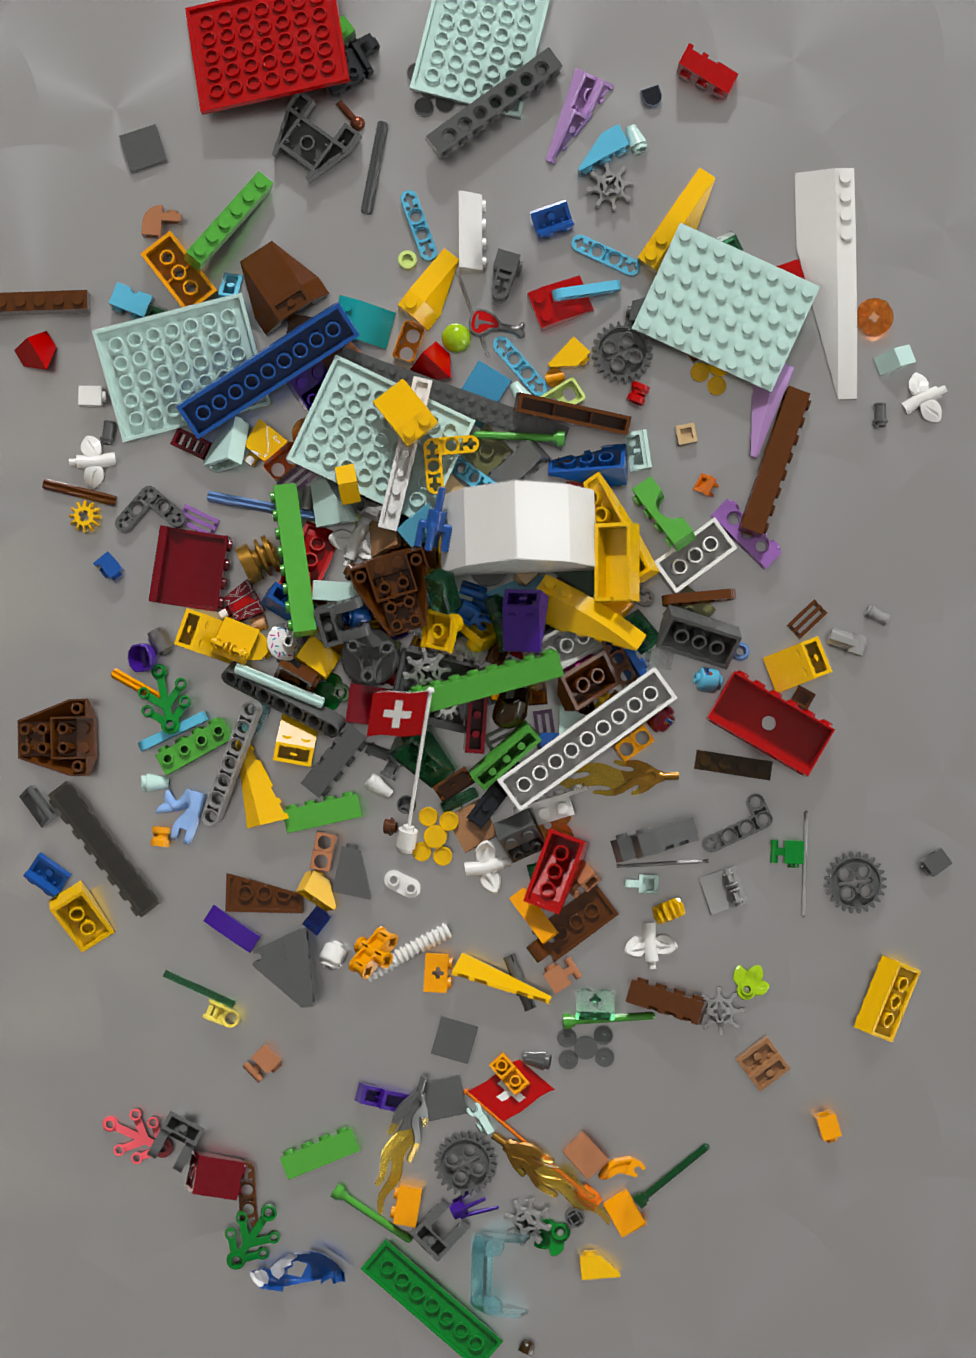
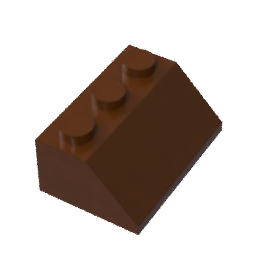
M601 650L564 673V676L558 677L557 695L565 711H578L620 684L605 650Z

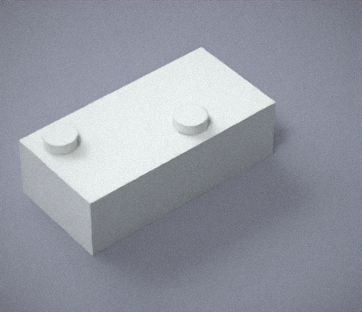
M715 517L694 532L696 537L694 541L678 552L673 547L654 561L660 571L658 573L673 594L679 592L737 549V546Z

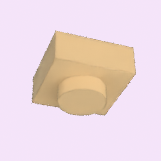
M694 423L675 426L679 446L698 442Z

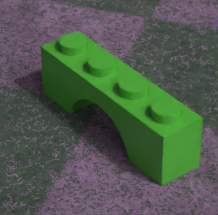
M651 476L632 489L635 495L632 497L638 507L642 505L645 509L643 513L647 519H652L655 522L654 527L659 534L663 533L666 536L664 540L670 548L674 547L678 552L696 539L693 530L683 517L667 518L659 512L664 495Z

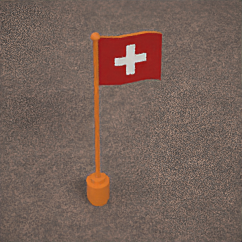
M519 1059L512 1063L530 1084L517 1096L512 1093L497 1074L471 1090L464 1089L463 1094L469 1096L474 1102L479 1103L481 1108L521 1142L528 1143L504 1121L522 1112L540 1096L555 1089ZM545 1156L541 1158L576 1188L574 1190L576 1193L574 1198L587 1209L590 1208L594 1211L603 1200L600 1197V1193L587 1182L584 1185L582 1183L577 1185Z

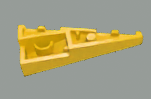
M236 741L237 749L241 750V743ZM252 745L249 746L240 771L247 829L289 818L288 814L284 813L280 806V798L275 796L271 788L273 785L261 761L256 759L253 753L255 749Z
M467 953L461 954L451 973L453 976H459L513 994L516 993L546 1004L551 1002L552 996Z

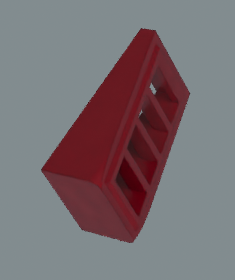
M177 428L170 443L202 460H205L212 445L211 442L203 438L197 439L194 434L181 428ZM183 434H185L184 440L180 445L179 442L181 440V437ZM190 437H191L192 440H191V442H190L188 448H186V445H187V443H188V441H189V439H190ZM197 441H199V444H198L196 450L193 451V449H194V447H195Z

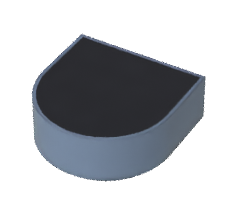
M659 85L640 90L645 105L656 107L660 104L662 94Z

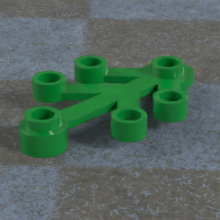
M157 664L153 667L151 673L154 679L157 680L161 699L151 694L146 687H141L138 690V696L140 699L147 700L163 709L164 716L154 712L150 705L143 706L141 712L144 717L151 718L160 723L163 732L171 735L179 730V719L185 709L191 705V700L186 695L179 698L180 705L172 714L171 707L182 690L187 688V682L184 678L176 679L175 688L168 696L165 682L168 671L164 665ZM162 669L161 673L156 674V670ZM183 681L184 685L179 687L178 683ZM143 691H147L145 696H141ZM187 699L188 703L182 704V701ZM146 709H151L149 714H145ZM168 722H173L171 727H167Z
M266 1204L261 1208V1217L250 1233H248L246 1223L248 1219L247 1214L244 1211L236 1213L235 1218L237 1223H239L243 1243L238 1249L235 1240L237 1236L235 1228L228 1227L225 1230V1237L228 1239L230 1253L227 1255L226 1262L231 1269L238 1270L245 1265V1262L268 1258V1249L263 1246L259 1247L257 1252H246L250 1247L268 1243L276 1244L279 1241L280 1237L277 1231H270L268 1235L257 1237L266 1222L273 1221L276 1218L277 1212L273 1205ZM271 1209L272 1212L270 1214H266L265 1210ZM240 1215L245 1216L243 1220L238 1219ZM233 1231L234 1235L228 1236L227 1233ZM271 1235L277 1236L275 1240L270 1239ZM261 1251H266V1254L264 1256H261L259 1253ZM239 1257L240 1259L238 1262H234L233 1258Z

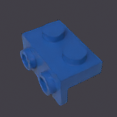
M566 200L530 212L538 237L547 238L552 236L554 232H565L575 225Z
M40 852L23 877L31 884L43 890L46 895L55 898L62 891L72 874Z

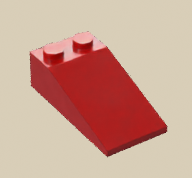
M306 521L303 535L311 593H313V580L324 581L337 548L329 541V535L334 531L325 527H316L315 523ZM281 576L279 584L285 583V576Z
M549 829L523 901L560 914L582 865L589 843Z

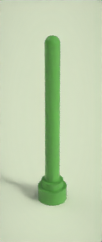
M557 430L553 434L475 431L473 436L477 437V439L548 441L557 444V446H565L566 433L562 430Z
M642 1012L575 1017V1015L568 1013L563 1014V1029H572L577 1024L652 1020L655 1018V1013Z
M338 1183L330 1197L336 1201H345L405 1242L410 1243L412 1241V1237L348 1195L344 1186Z

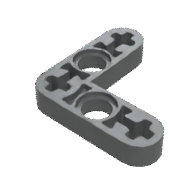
M145 486L117 517L115 525L122 533H128L151 508L175 528L185 526L187 517L156 488ZM148 491H149L150 493L153 492V493H152V495H153V498H152V499L149 498V497L146 495V493H147ZM141 498L147 503L146 506L144 505V503L139 501ZM162 502H167L169 506L165 512L159 511V505ZM137 504L141 505V513L134 514L132 511L133 507ZM172 512L176 516H180V523L175 522V519L170 515ZM129 513L135 519L132 520L127 514ZM122 520L127 521V527H122Z

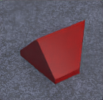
M44 331L27 337L14 351L24 367L47 370L57 347L48 332Z
M435 341L422 352L410 370L436 380L451 378L450 353Z

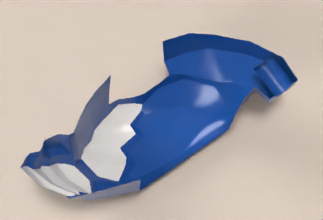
M313 1250L309 1251L310 1254H286L272 1264L270 1268L260 1267L258 1270L250 1272L253 1282L259 1288L283 1292V1287L316 1280H321V1284L330 1278L333 1284L345 1282L344 1272L339 1265L327 1255ZM295 1261L307 1263L301 1277L287 1274L288 1269L293 1267V1262Z

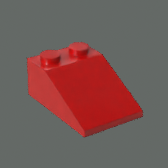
M580 275L527 293V299L541 332L594 311L589 297L553 301L552 290L584 285Z

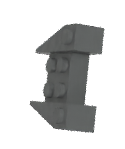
M298 93L287 104L272 155L277 159L282 151H285L310 169L305 178L311 183L348 156L359 143L362 136L346 123L343 124L334 138L307 119V116L316 105L315 101L305 93Z
M689 818L649 830L647 828L636 830L635 834L628 836L627 832L616 835V839L610 842L616 863H620L634 858L647 857L700 839L694 819Z

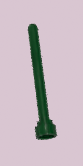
M704 1143L644 1193L637 1192L632 1198L639 1207L643 1209L648 1205L647 1202L652 1195L707 1152L710 1148L709 1144Z

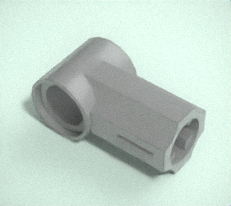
M360 497L361 502L354 503V512L379 523L383 506L375 501Z
M832 628L827 644L863 657L868 638L856 633L850 634Z

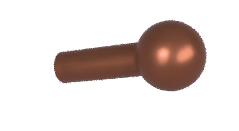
M342 100L335 104L350 120V126L353 129L361 131L364 128V119L361 116H355Z

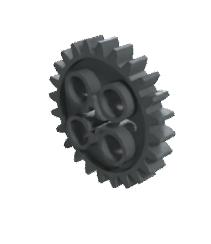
M617 321L616 327L610 323L609 330L603 327L604 334L597 333L600 340L594 339L593 342L597 346L591 348L592 351L596 352L591 358L597 359L593 365H600L597 372L604 371L603 378L610 375V382L617 378L618 384L621 379H624L625 384L628 378L635 381V375L641 378L642 374L640 371L647 372L645 365H651L647 358H653V354L648 353L653 350V347L647 346L651 339L645 340L647 335L632 329L633 324L631 327H628L627 321H625L624 326H621L620 322ZM624 336H630L633 342L631 344H625L623 343L622 338ZM607 343H612L615 349L609 352L604 346ZM634 345H638V348L627 351L625 356L619 354L612 359H606L608 356L618 354L620 348L625 351ZM632 353H637L640 356V360L633 362L629 356ZM615 360L620 361L622 368H613L612 362Z
M850 851L849 857L843 853L842 860L838 857L835 858L837 864L830 863L833 868L832 870L826 869V872L830 874L829 877H824L825 880L829 881L824 887L830 888L826 895L833 896L830 902L837 901L835 907L838 908L843 905L842 911L844 912L847 908H849L851 914H853L854 909L857 910L858 914H861V908L868 912V905L875 908L874 901L881 902L878 896L885 895L881 891V888H887L886 885L882 884V881L887 880V878L881 877L885 870H878L881 864H873L875 858L873 857L868 860L869 854L867 853L863 857H861V852L859 851L856 856H854L853 851ZM863 866L868 869L866 877L859 875V869ZM842 869L849 871V877L845 880L840 877ZM854 877L856 880L872 879L870 883L857 884L856 888L854 885H838L840 882L854 881ZM867 885L870 887L871 893L868 896H863L861 889ZM845 888H850L852 891V895L848 899H845L842 895V891Z
M468 1132L463 1138L461 1133H458V1139L451 1135V1142L445 1139L446 1146H439L442 1153L436 1152L435 1154L440 1159L434 1160V1163L439 1165L434 1171L440 1172L436 1178H443L441 1186L448 1184L447 1191L454 1188V1194L456 1195L458 1190H460L462 1196H464L465 1191H468L469 1195L472 1196V1190L474 1189L479 1193L480 1186L486 1189L484 1182L491 1183L488 1176H494L495 1173L491 1169L496 1168L495 1164H491L492 1161L496 1160V1157H490L494 1150H487L489 1143L483 1145V1137L477 1141L476 1134L469 1138ZM472 1146L475 1149V1153L472 1156H467L464 1153V1149ZM455 1155L458 1161L453 1165L449 1164L447 1157ZM477 1156H481L479 1160L469 1163L467 1169L463 1166L452 1173L449 1172L450 1169L460 1166L462 1160L465 1159L468 1162ZM475 1164L483 1166L484 1169L481 1173L477 1174L473 1171L472 1168ZM463 1172L466 1175V1179L463 1182H458L455 1179L457 1173Z

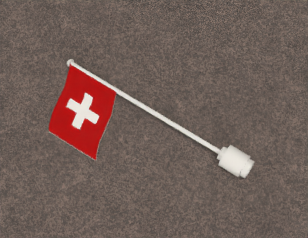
M433 687L427 688V691L418 692L381 691L374 693L372 697L366 737L374 735L401 737L421 735L408 822L399 827L396 842L397 851L403 854H411L416 845L418 830L411 825L431 697L432 692H434Z

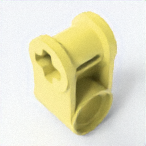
M209 999L210 1004L207 1011L202 1015L203 1018L228 1028L235 1027L241 1022V1015L237 1010L213 999ZM229 1013L234 1014L236 1017L234 1024H230L227 1021Z

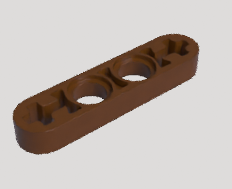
M719 589L667 594L661 596L662 606L732 601L736 599L735 589Z
M602 641L601 644L623 690L625 688L624 685L630 684L634 680L636 681L637 677L624 649L619 647V649L609 653L608 650H612L611 646L605 644L606 641ZM621 653L623 655L622 662L614 663L613 655ZM629 670L631 672L629 680L624 681L621 679L622 671Z
M245 1161L244 1165H247L248 1169L252 1170L248 1173V1179L252 1178V1181L240 1182V1184H242V1187L246 1184L250 1185L253 1188V1192L250 1195H245L241 1192L239 1196V1211H243V1207L246 1204H251L254 1207V1212L250 1215L247 1214L248 1219L255 1217V1220H251V1227H254L258 1221L255 1166L251 1162ZM240 1215V1220H243L245 1216Z

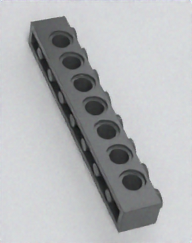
M548 47L426 136V142L438 158L449 156L454 151L453 148L458 144L459 146L464 145L469 141L468 137L473 133L477 135L485 129L484 125L489 122L490 124L494 123L500 118L499 115L502 112L508 113L515 107L514 104L516 102L526 100L530 96L529 93L534 89L536 91L540 90L545 86V81L549 78L553 80L559 76L563 65ZM542 67L545 69L546 73L544 75H539L536 72V69ZM523 78H527L530 80L531 84L529 86H524L521 84L520 80ZM511 89L515 92V96L508 97L505 91ZM496 100L500 103V107L493 108L490 102ZM480 111L484 113L485 117L477 119L474 114ZM461 123H467L470 128L468 130H462L460 129L459 125ZM452 134L454 140L448 142L444 139V135Z

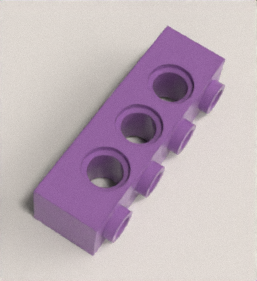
M726 499L710 518L713 519L715 517L726 533L765 570L782 553L780 545L774 540L770 541L766 537L767 533L763 534L760 538L754 536L745 538L742 532L738 531L743 515L738 510L740 506L734 500L729 501ZM729 516H737L739 520L738 524H730L728 520ZM763 542L766 546L765 551H758L756 543Z

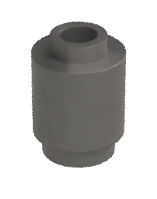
M158 627L147 633L148 641L154 648L156 655L160 654L163 657L171 652L170 648L173 645L165 630Z

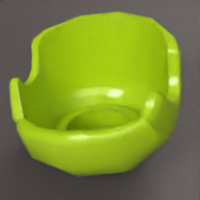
M460 323L447 325L442 332L444 347L450 352L459 353L464 351L470 344L469 330Z

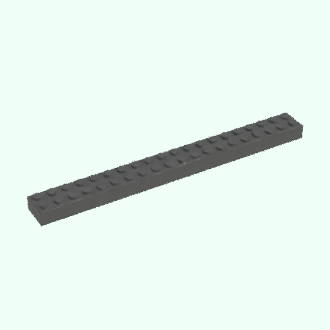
M343 347L340 357L395 383L404 379L411 387L414 376L432 380L429 399L467 417L509 432L553 434L557 430H562L566 433L565 439L569 431L567 426L542 417L514 412L513 407ZM537 441L559 450L563 448V446H557L553 442Z

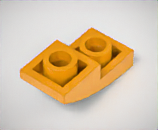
M504 1053L489 1064L491 1069L515 1096L530 1084Z

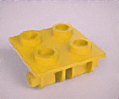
M225 616L217 637L211 639L210 644L213 646L210 651L245 665L260 630Z

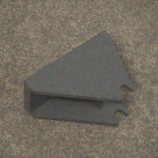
M308 927L300 928L253 951V954L258 953L261 955V959L253 962L254 968L301 1008L313 1007L315 1005Z

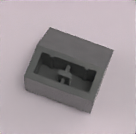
M529 809L494 824L497 839L513 863L542 850L545 839Z

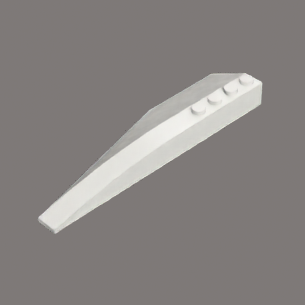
M833 168L795 173L796 251L805 280L820 286L812 303L816 324L825 350L837 400L857 399V272L854 168Z

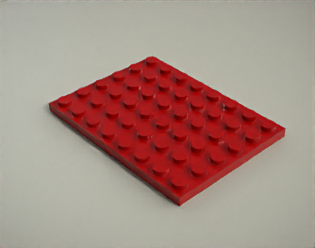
M217 0L185 8L199 106L202 115L350 82L337 0Z

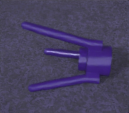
M465 1191L464 1196L460 1195L452 1200L453 1204L449 1205L455 1220L499 1209V1206H493L468 1212L469 1208L486 1201V1198L483 1197L466 1205L465 1201L461 1202V1200L469 1194L468 1191Z

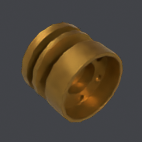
M265 535L260 537L263 543L262 546L259 545L256 539L253 540L255 546L253 550H251L247 543L235 548L241 565L252 585L263 580V570L269 576H272L271 566H274L277 573L280 572L278 555L273 544Z

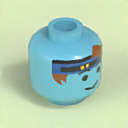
M702 667L698 673L695 672L693 683L696 684L698 691L713 694L721 689L723 676L720 675L717 669Z

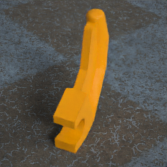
M631 1156L612 1159L602 1167L598 1177L601 1180H607L618 1173L637 1177L638 1175L634 1172V1168L639 1166L644 1170L646 1167L639 1160Z

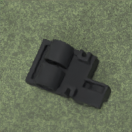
M370 33L358 39L355 37L350 40L348 47L346 44L344 45L350 82L327 87L332 96L337 93L347 92L356 83L363 82L365 77L369 79L373 75L374 70L366 57L379 51L380 44Z

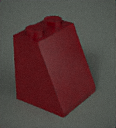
M350 683L345 722L368 725L373 694L381 691H392L393 689Z
M194 1149L190 1157L185 1188L191 1194L237 1201L238 1196L242 1192V1184L240 1182L241 1177L245 1175L246 1165L238 1158Z

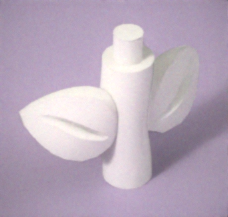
M914 373L908 383V390L913 396L901 403L905 413L908 415L920 408V414L925 420L939 422L942 416V409L936 400L942 398L941 395L948 392L945 385L929 389L928 380L923 375Z
M86 436L81 443L82 455H76V458L69 459L70 467L77 466L78 469H85L83 478L86 485L92 490L102 483L105 476L103 468L116 465L115 452L101 454V442L93 436Z
M358 521L352 533L346 529H338L329 535V541L335 548L345 550L343 554L345 560L342 565L348 566L352 561H356L357 556L362 560L371 559L370 540L364 539L370 526Z
M485 840L475 849V857L478 862L464 863L466 876L480 875L481 886L488 892L497 894L501 885V876L497 871L504 870L506 866H511L510 858H496L494 845Z
M656 922L642 923V937L631 938L627 942L624 951L625 954L633 958H640L644 955L649 969H656V961H659L658 955H669L678 949V945L667 934L656 935Z

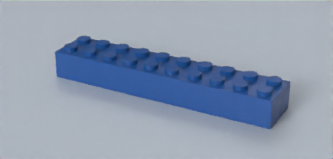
M337 301L177 404L176 408L196 438L199 439L351 342L360 334L340 302Z

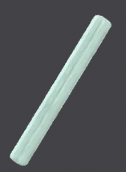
M237 663L234 669L235 674L315 707L322 708L325 702L324 697L241 663Z

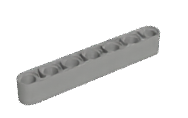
M256 700L245 702L240 708L202 812V822L207 826L220 823L225 815L262 714V705ZM249 705L255 708L254 714L249 712ZM243 723L248 725L247 732L242 730ZM236 741H239L241 743V750H238L236 748ZM230 758L235 761L234 768L229 765ZM223 776L228 778L229 783L227 786L222 782ZM217 794L222 797L221 803H218L216 800ZM210 812L215 814V821L210 819Z

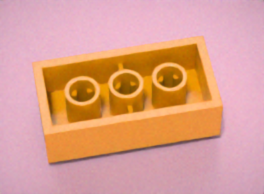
M169 231L140 253V255L181 308L213 300L218 296L217 289L202 270L198 272L184 260L186 250L173 233ZM167 256L171 258L169 263L165 262V257ZM180 271L183 273V276L177 277L176 273ZM191 286V287H193V288L195 289V291H194V292H191V291L188 292V291H189L188 288Z

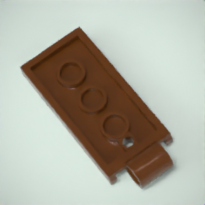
M596 884L589 892H583L564 906L560 914L555 913L548 918L558 931V934L553 937V943L548 941L543 945L538 938L527 946L526 949L537 963L549 954L553 958L552 960L556 962L619 914Z

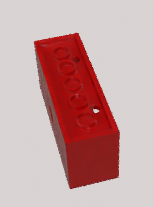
M740 670L732 672L705 720L803 777H808L835 731L832 728L833 724L825 719H816L815 713L808 709H799V704L790 699L785 701L781 698L782 694L773 689L772 691L766 690L765 684L758 680L754 682L749 680V675ZM771 716L775 719L776 725L772 730L763 728L762 720L764 717Z

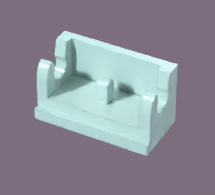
M646 429L628 432V435H625L630 472L651 469L652 464Z

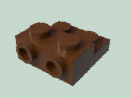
M283 659L278 664L274 674L275 678L311 693H315L316 686L321 679L318 677L319 672L310 666L302 663L298 669L292 663L286 662Z

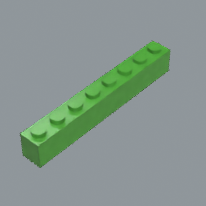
M296 483L273 485V492H270L271 504L275 503V510H272L273 521H277L278 528H275L276 540H280V546L277 547L278 558H282L283 565H280L281 576H285V583H282L283 594L288 597V601L285 602L286 613H290L291 619L287 620L288 631H292L293 637L316 635L317 628L313 613L314 607Z
M547 649L542 651L540 655H525L522 660H507L504 662V665L497 666V664H492L485 667L486 669L478 671V669L470 670L464 676L456 674L442 682L438 679L431 681L430 685L427 686L416 685L411 687V690L408 692L427 691V688L433 687L434 692H432L430 713L564 676L558 650Z

